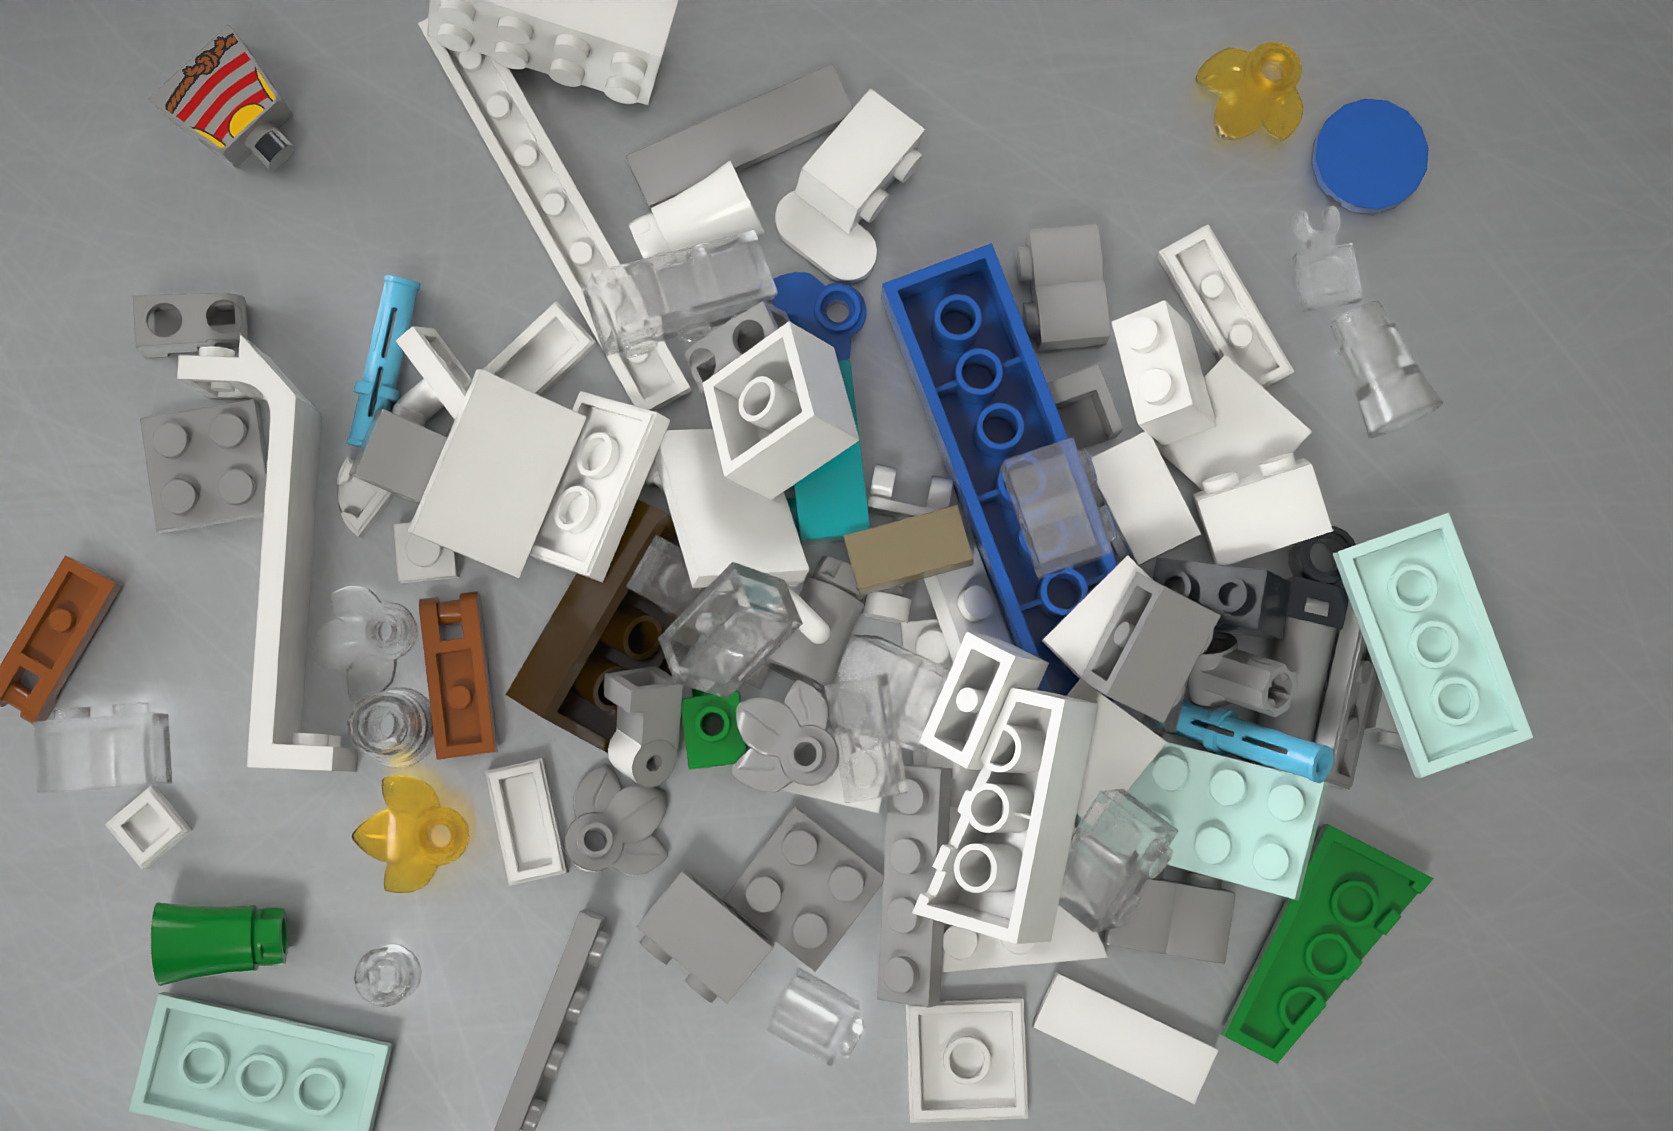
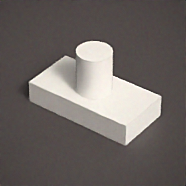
M412 326L396 342L422 375L423 379L399 398L397 404L428 418L427 421L445 406L455 420L472 378L434 328Z

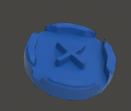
M1362 99L1343 105L1325 121L1313 143L1312 167L1318 185L1327 196L1331 195L1336 201L1340 202V206L1352 212L1377 214L1396 208L1417 190L1427 171L1429 148L1422 127L1407 110L1387 100Z

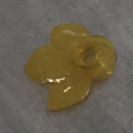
M1268 42L1259 45L1252 52L1238 48H1226L1209 58L1196 74L1195 81L1199 85L1220 95L1216 103L1214 125L1216 133L1221 139H1243L1256 132L1261 126H1264L1270 135L1283 142L1296 130L1301 122L1303 103L1296 89L1302 73L1301 62L1297 54L1285 44ZM1265 65L1276 66L1281 72V78L1275 81L1267 79L1263 75L1262 67Z
M388 776L382 779V794L388 810L381 811L363 822L353 832L352 840L369 856L388 863L384 875L385 891L394 893L414 892L430 882L440 865L450 864L464 854L469 844V828L460 813L448 807H441L434 789L426 782L409 776ZM440 824L446 826L451 834L449 843L444 847L436 846L431 839L432 830Z

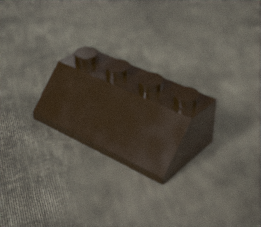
M637 499L603 583L579 574L575 575L505 695L543 719L608 753L610 740L615 734L617 727V705L604 697L605 674L656 666L670 676H673L725 586L692 588L672 517L664 511Z

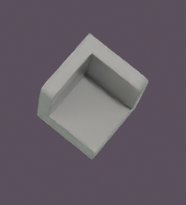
M1099 364L1047 383L1074 453L1116 438L1122 432L1123 424Z

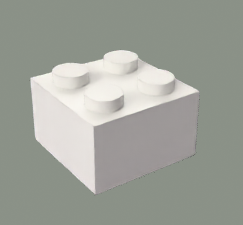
M790 321L702 383L724 477L770 500L859 441L834 347Z

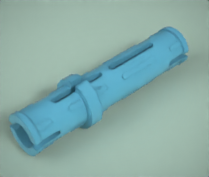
M385 275L384 277L385 283L375 326L372 331V339L362 381L355 382L353 391L359 394L350 436L347 438L346 444L360 447L375 412L381 409L391 412L393 402L397 403L400 398L401 391L396 390L404 351L396 340L410 329L417 293L421 287V284L391 275ZM397 311L387 357L384 358L394 312ZM381 370H383V375H382L381 383H380V385H379V390H378V394H377V401H376V405H375L374 414H373V416L371 417V412H372V408H373V403H374V399H375L376 393H377V388H378L377 386H378V381H379L380 373H381Z
M1181 699L1170 710L1165 722L1162 723L1163 730L1166 733L1179 735L1204 744L1205 749L1210 753L1225 755L1229 752L1259 762L1265 766H1271L1306 777L1316 783L1325 781L1334 761L1333 749L1327 745H1319L1279 730L1239 719L1235 711L1227 708L1211 710L1187 703ZM1210 725L1234 733V736L1229 737L1206 728ZM1259 742L1266 743L1288 752L1287 754H1282L1260 747L1258 744Z

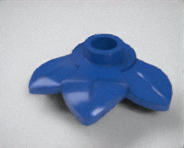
M806 272L780 275L771 279L763 286L764 294L774 307L787 312L791 323L834 347L838 361L849 360L851 337L855 336L862 329L866 320V304L857 289L844 283H832L825 286L816 277ZM834 304H842L847 307L849 315L842 322H834L827 316L828 309Z

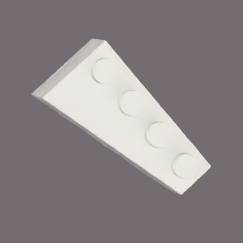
M1011 687L980 757L983 767L973 789L966 790L957 810L961 813V817L949 844H942L932 866L937 869L927 893L920 894L912 912L913 914L1014 944L1051 941L1098 703L1046 691Z

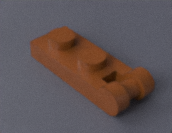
M64 556L0 664V706L4 707L9 704L21 711L20 717L36 727L41 726L52 713L56 704V697L122 585L78 560ZM26 669L40 677L33 690L21 684L22 676Z
M479 592L461 593L458 600L440 602L438 597L419 599V615L436 759L445 760L498 752L483 630V609ZM462 622L463 638L444 641L443 625Z

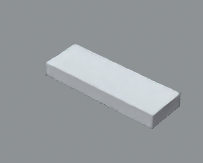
M1209 224L1158 252L1157 258L1218 362L1226 354L1264 389L1285 379L1294 372Z
M1058 972L1055 973L1032 1023L1034 1028L1193 1104L1197 1100L1219 1051L1209 1044Z

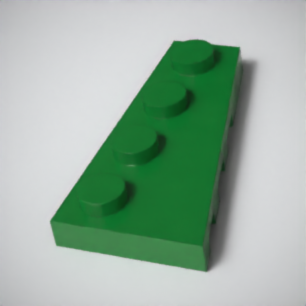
M1323 824L1312 846L1299 901L1291 898L1286 899L1220 1034L1278 1064L1327 1006L1326 1002L1344 980L1348 981L1363 963L1361 960L1382 935L1388 934L1402 917L1400 914L1417 894H1421L1434 878L1329 824Z

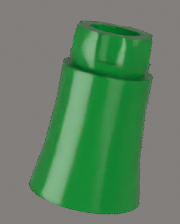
M157 902L154 907L151 924V957L154 977L159 986L195 977L229 972L257 971L259 966L286 964L288 928L284 908L257 909L256 905L232 907L186 906Z

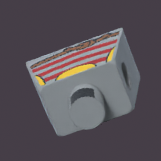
M229 24L148 98L170 122L234 167L241 165L254 153L269 170H275L282 166L295 150V146L278 130L290 119L292 111L251 51Z

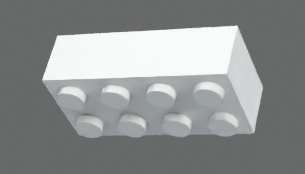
M429 0L427 37L436 39L442 46L453 51L466 52L472 50L491 56L497 63L507 68L524 69L526 67L549 74L551 79L565 86L577 87L584 85L603 91L607 97L619 103L634 104L638 102L648 105L678 0Z

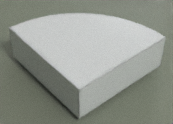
M347 457L337 477L338 504L345 524L355 535L362 539L394 498L395 494L349 475L354 461Z

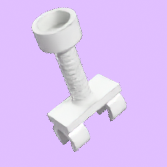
M880 464L875 465L867 504L869 513L893 517V521L896 522L949 507L953 487L952 479L932 475L926 507L891 500L897 468ZM904 584L866 594L862 615L890 623L901 624L902 622L908 624L912 600L903 595L901 587Z

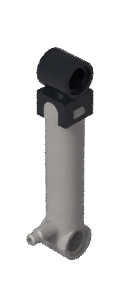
M1332 526V532L1293 544L1289 551L1288 565L1293 576L1286 579L1292 583L1282 640H1274L1270 659L1283 663L1287 669L1296 672L1298 691L1290 702L1289 710L1277 717L1258 712L1256 721L1258 725L1279 730L1309 742L1313 740L1336 631L1343 629L1349 602L1345 588L1335 586V583L1342 580L1336 563L1330 572H1323L1313 565L1310 551L1314 543H1323L1329 546L1333 553L1355 546L1354 539L1345 530L1337 526ZM1259 742L1258 744L1260 747L1282 754H1287L1288 752L1266 743ZM1248 759V763L1280 770L1271 766H1265L1259 762Z

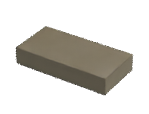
M958 505L844 535L845 546L860 596L969 567L974 563Z

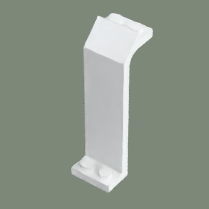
M240 334L239 358L235 357V351L232 349L200 347L198 356L179 355L177 379L209 399H255L256 401H267L270 408L247 767L356 772L358 749L341 747V736L301 733L322 414L267 354Z

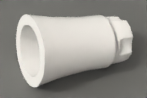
M731 160L682 193L652 207L653 213L643 215L629 223L636 244L652 273L671 266L675 261L678 265H681L695 257L730 243L765 234Z

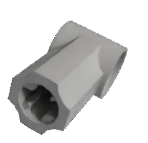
M1224 632L1213 633L1209 647L1199 656L1188 676L1190 699L1196 705L1221 707L1233 703L1272 717H1277L1289 710L1290 702L1298 691L1297 674L1295 671L1287 669L1283 663L1238 650L1235 636Z

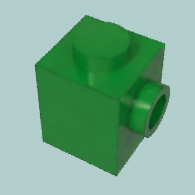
M726 682L692 686L693 697L683 698L681 703L689 770L735 764L748 751L747 744L739 732L736 721V709L738 704L741 703L740 692H727Z

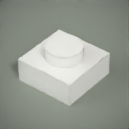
M411 522L393 524L398 582L411 583L460 578L458 553L409 533L408 529Z

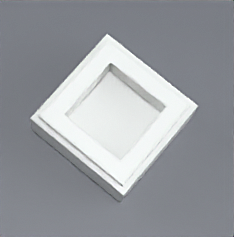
M156 786L147 788L105 824L141 869H148L193 831Z

